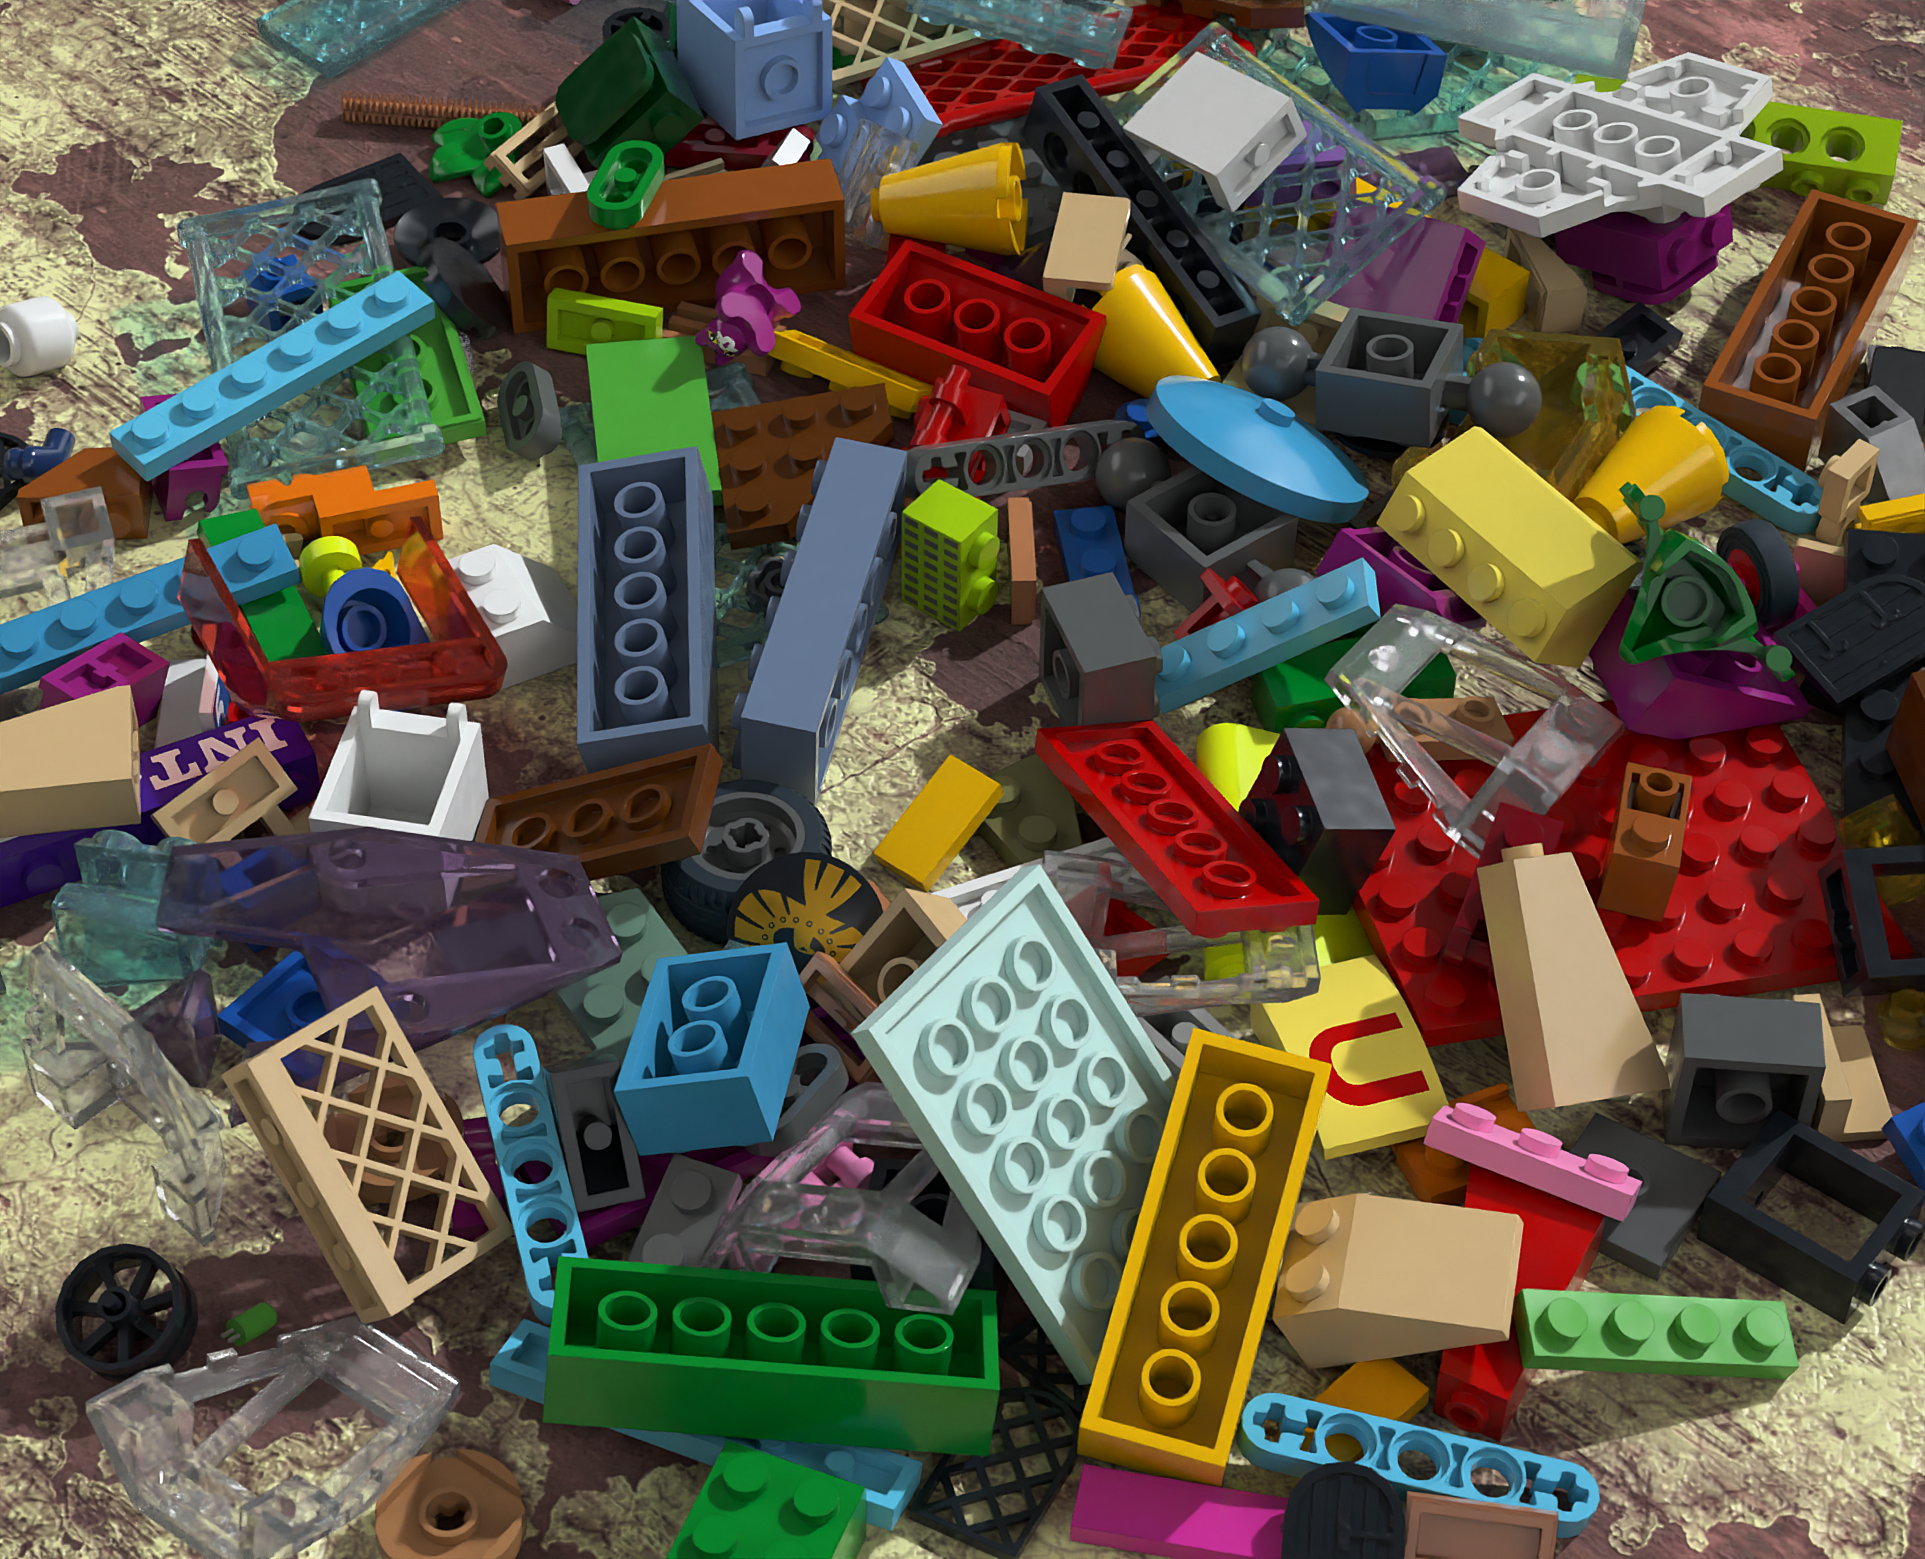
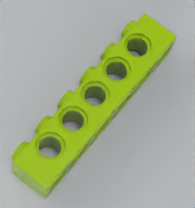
M1576 74L1574 84L1594 81L1595 92L1601 93L1620 90V85L1627 81ZM1769 101L1740 136L1779 149H1786L1793 153H1782L1783 170L1761 183L1758 188L1769 187L1789 190L1806 197L1811 189L1865 205L1872 203L1887 205L1895 176L1903 121ZM1831 157H1840L1848 162H1838Z

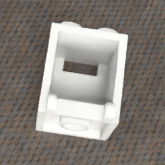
M368 690L360 692L358 704L354 706L309 816L323 907L341 909L346 912H363L403 918L412 922L424 921L450 925L460 897V887L486 800L489 799L480 723L468 722L465 704L451 702L446 718L382 710L379 709L377 692Z

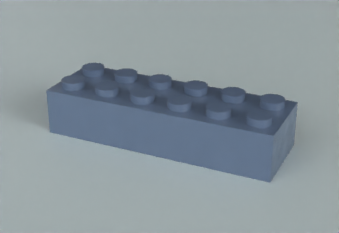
M835 437L828 461L821 459L817 461L811 487V494L815 496L813 505L803 504L800 510L796 528V540L800 541L797 551L788 549L785 554L780 577V585L784 587L782 596H772L770 598L764 624V632L769 633L766 643H756L754 645L748 669V680L752 681L749 693L739 691L733 708L731 727L740 731L733 749L732 768L741 770V780L769 781L789 787V789L805 796L815 807L817 806L902 540V511L905 509L907 451Z
M693 446L578 465L577 746L587 772L590 774L712 743L719 753L713 494L698 448Z

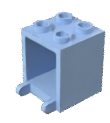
M676 0L678 64L697 104L735 140L822 120L831 113L832 18L823 11L822 0Z

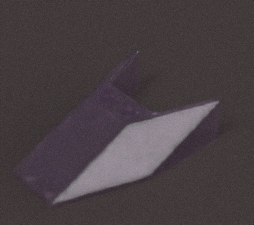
M373 827L172 846L155 919L158 930L163 932L288 948L299 952L308 963L327 1014L365 991L377 986L414 1053L619 964L623 955L578 856ZM365 1010L348 1019L342 1048L374 1058L379 1034ZM330 1033L322 1034L314 1040L328 1044ZM283 1039L247 1043L242 1062L254 1057ZM296 1049L281 1058L295 1086L317 1092L324 1056ZM390 1054L388 1059L389 1063L393 1062V1059ZM339 1061L333 1086L367 1073L370 1070ZM234 1097L232 1098L228 1114L231 1128L247 1122Z

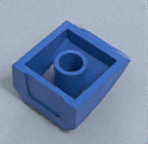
M1307 13L1304 16L1311 42L1323 69L1356 114L1362 109L1410 110L1416 115L1439 95L1447 54L1403 16Z

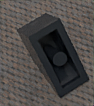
M612 1053L543 1066L547 1094L577 1213L646 1198L637 1149L614 1094L621 1071L620 1060Z

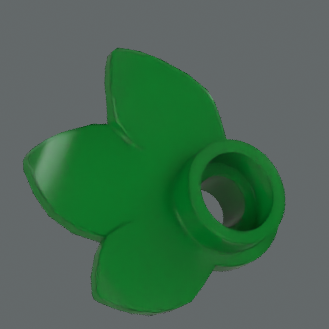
M495 112L481 119L464 117L442 125L431 135L432 141L440 147L435 151L430 161L429 177L432 183H439L471 174L478 191L484 198H488L503 187V184L498 180L502 174L496 167L490 171L483 162L491 153L523 128L520 120L511 113ZM522 145L507 157L513 164L517 163L515 157L520 153Z

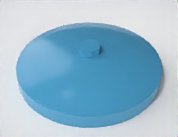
M1175 375L1159 380L1146 404L1145 411L1150 424L1160 437L1178 454L1222 484L1271 508L1312 521L1344 523L1357 516L1368 496L1369 485L1358 466L1325 435L1295 415L1286 405L1276 400L1262 398L1240 388L1207 379Z

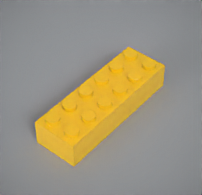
M1197 1028L1192 1029L1080 1422L1077 1454L1159 1477L1222 1487L1322 1111L1332 1064Z

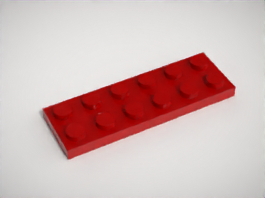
M1153 720L1037 728L1034 752L1193 936L1221 938L1229 932L1250 930L1276 933L1285 931L1288 927L1316 924L1320 900Z

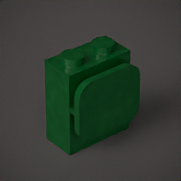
M634 16L601 44L557 87L558 91L555 97L556 108L569 137L578 144L583 145L590 163L597 169L600 168L608 152L614 146L626 141L641 140L653 143L665 155L704 119L670 45Z

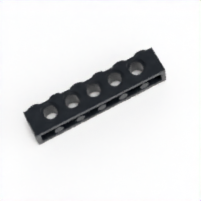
M1083 74L1037 87L1023 127L1022 136L1061 189L1067 193L1128 198L1131 211L1126 233L1131 234L1132 238L1125 248L1140 259L1147 270L1149 269L1156 274L1214 367L1239 359L1245 345L1253 336L1262 311L1132 139L1125 134L1123 127Z

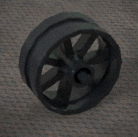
M128 1243L101 1248L81 1260L63 1282L55 1305L56 1331L66 1351L103 1379L127 1385L153 1380L173 1368L191 1346L199 1322L197 1297L186 1276L150 1248ZM139 1267L127 1291L122 1287L116 1274L124 1269ZM158 1269L161 1270L169 1279L172 1290L144 1299ZM104 1282L107 1289L100 1295L98 1302H89V1299ZM172 1308L167 1327L162 1332L156 1328L157 1318L155 1313ZM83 1317L104 1319L105 1322L83 1341ZM118 1334L117 1362L105 1363L93 1358L98 1351ZM148 1337L156 1341L152 1347L135 1357V1341H142Z

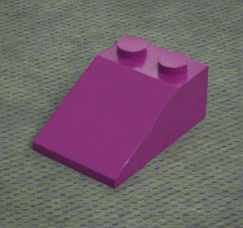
M1631 588L1627 590L1589 652L1593 662L1594 673L1605 684L1618 708V718L1629 730L1640 735L1650 734L1679 740L1804 718L1811 710L1793 677L1787 682L1780 683L1771 672L1767 673L1753 655L1727 650H1696L1659 656L1640 664L1633 665L1624 662L1619 656L1618 651L1639 590ZM1757 620L1758 631L1753 637L1764 647L1774 645L1760 620Z

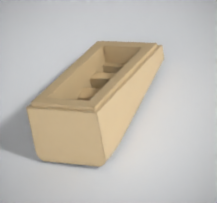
M1508 227L1504 257L1530 271L1525 309L1536 331L1540 335L1580 328L1588 291L1585 284L1539 237H1531L1526 235L1525 232Z

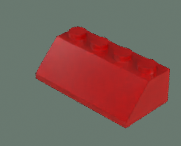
M909 239L905 240L848 315L854 354L934 386L937 377L944 379L950 365L961 366L971 373L968 386L1003 395L1008 410L1046 421L1047 428L1064 426L1081 402L1107 324L1106 315Z

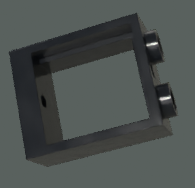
M1925 845L1842 850L1822 867L1818 874L1843 998L1925 992V958L1891 960L1874 879V877L1924 875Z
M1778 1109L1707 1195L1696 1239L1844 1325L1861 1302L1869 1307L1876 1303L1890 1279L1892 1270L1888 1267L1897 1257L1906 1262L1915 1252L1925 1233V1224L1918 1221L1925 1199V1191ZM1786 1172L1878 1224V1227L1850 1262L1757 1209Z

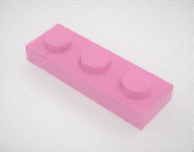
M1456 1103L1455 1108L1444 1105L1432 1117L1423 1144L1624 1222L1632 1210L1643 1182L1627 1176L1629 1168L1617 1160L1598 1154H1589L1587 1160L1560 1150L1562 1142L1552 1135L1530 1128H1523L1521 1134L1494 1124L1496 1117L1492 1113L1471 1104Z

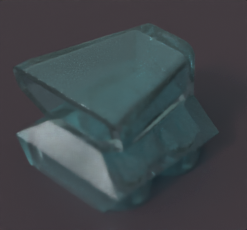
M115 829L102 830L97 832L92 838H83L76 842L74 847L83 884L66 883L58 892L52 904V916L69 985L88 989L197 980L210 946L222 947L227 916L215 852H207L200 844L182 837H168L161 840L157 846L142 844L136 837Z

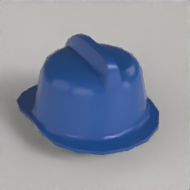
M369 567L348 571L334 581L324 598L320 624L322 644L328 655L339 664L349 685L358 696L362 690L377 692L379 709L401 712L415 708L428 697L436 681L437 660L432 644L405 590L399 581L385 571Z

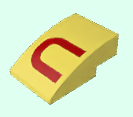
M1375 954L1249 983L1251 1028L1263 1046L1332 1064L1327 1091L1313 1141L1314 1146L1324 1161L1425 1137L1432 1117L1444 1105L1449 1106L1443 1086L1418 1027L1394 982Z

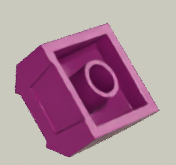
M1380 526L1340 529L1316 569V578L1363 557L1375 571L1381 619L1377 620L1378 622L1397 628L1422 632L1454 633L1486 627L1487 620Z

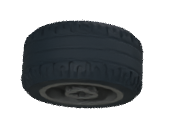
M733 780L719 783L701 854L681 861L660 864L663 895L675 919L682 926H685L688 931L694 932V935L703 937L707 941H713L715 944L728 946L726 926L729 909L738 889L751 873L768 861L786 854L815 852L832 856L831 835L823 815L805 796L777 783L761 780Z

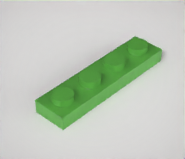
M1522 1289L1514 1297L1512 1311L1523 1368L1787 1379L1799 1368L1785 1301Z

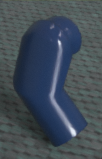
M52 428L47 432L42 446L28 445L24 450L20 448L8 450L3 463L6 476L11 480L23 479L26 484H29L70 458L75 445L74 435L63 428Z

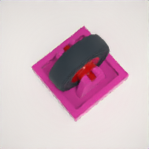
M1749 519L1738 522L1722 531L1717 542L1716 553L1735 571L1745 586L1754 606L1756 618L1760 620L1771 640L1774 632L1817 608L1799 585L1800 568L1794 562L1789 546L1781 533L1770 522L1761 519Z

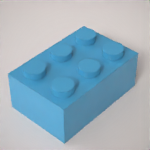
M787 942L657 958L614 1089V1094L639 1156L663 1153L681 1154L690 1150L735 1145L750 1146L756 1143L773 1141L810 1008Z

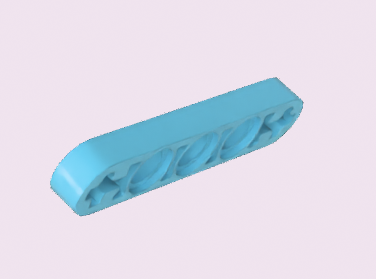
M1605 356L1590 357L1582 362L1573 386V396L1584 409L1622 432H1625L1631 422L1640 415L1636 410L1638 408H1652L1656 405L1676 406L1685 410L1680 416L1694 426L1702 421L1713 432L1724 450L1729 468V481L1722 486V493L1788 532L1805 534L1812 532L1818 527L1822 516L1817 513L1823 489L1818 486L1817 480L1623 363ZM1735 468H1751L1757 471L1763 479L1759 481L1747 480L1737 474ZM1773 486L1777 487L1775 492L1771 491Z
M511 1024L496 1025L486 1029L479 1035L473 1046L476 1076L531 1308L538 1319L551 1326L554 1291L550 1267L557 1266L558 1256L588 1258L535 1043L531 1035L522 1027ZM510 1052L514 1060L517 1080L504 1083L497 1055ZM515 1104H527L538 1111L537 1117L530 1124L521 1127L509 1126L500 1120L502 1112ZM528 1161H542L553 1169L547 1179L537 1184H525L513 1176L515 1170L521 1164ZM546 1218L560 1220L567 1227L565 1234L551 1243L534 1241L527 1234L529 1228L535 1222Z
M1265 1393L1255 1396L1246 1405L1236 1431L1237 1445L1240 1452L1251 1464L1263 1469L1300 1478L1325 1463L1340 1462L1328 1453L1325 1447V1439L1336 1433L1350 1435L1361 1444L1364 1450V1457L1354 1463L1371 1467L1388 1480L1402 1502H1406L1407 1491L1558 1511L1559 1519L1556 1538H1570L1579 1535L1588 1526L1600 1500L1599 1487L1594 1477L1586 1469L1572 1462L1280 1393ZM1265 1420H1273L1279 1423L1278 1429L1281 1436L1278 1443L1264 1439L1265 1430L1262 1427ZM1306 1427L1316 1429L1309 1446V1452L1300 1450L1305 1438L1303 1434ZM1409 1450L1420 1451L1433 1460L1436 1466V1475L1425 1481L1410 1478L1401 1470L1397 1457ZM1481 1467L1499 1471L1509 1484V1493L1499 1498L1487 1497L1474 1488L1470 1473ZM1526 1479L1533 1481L1528 1493L1532 1497L1528 1504L1519 1501L1527 1482ZM1555 1488H1562L1568 1491V1501L1573 1504L1570 1512L1557 1508V1498L1552 1495Z

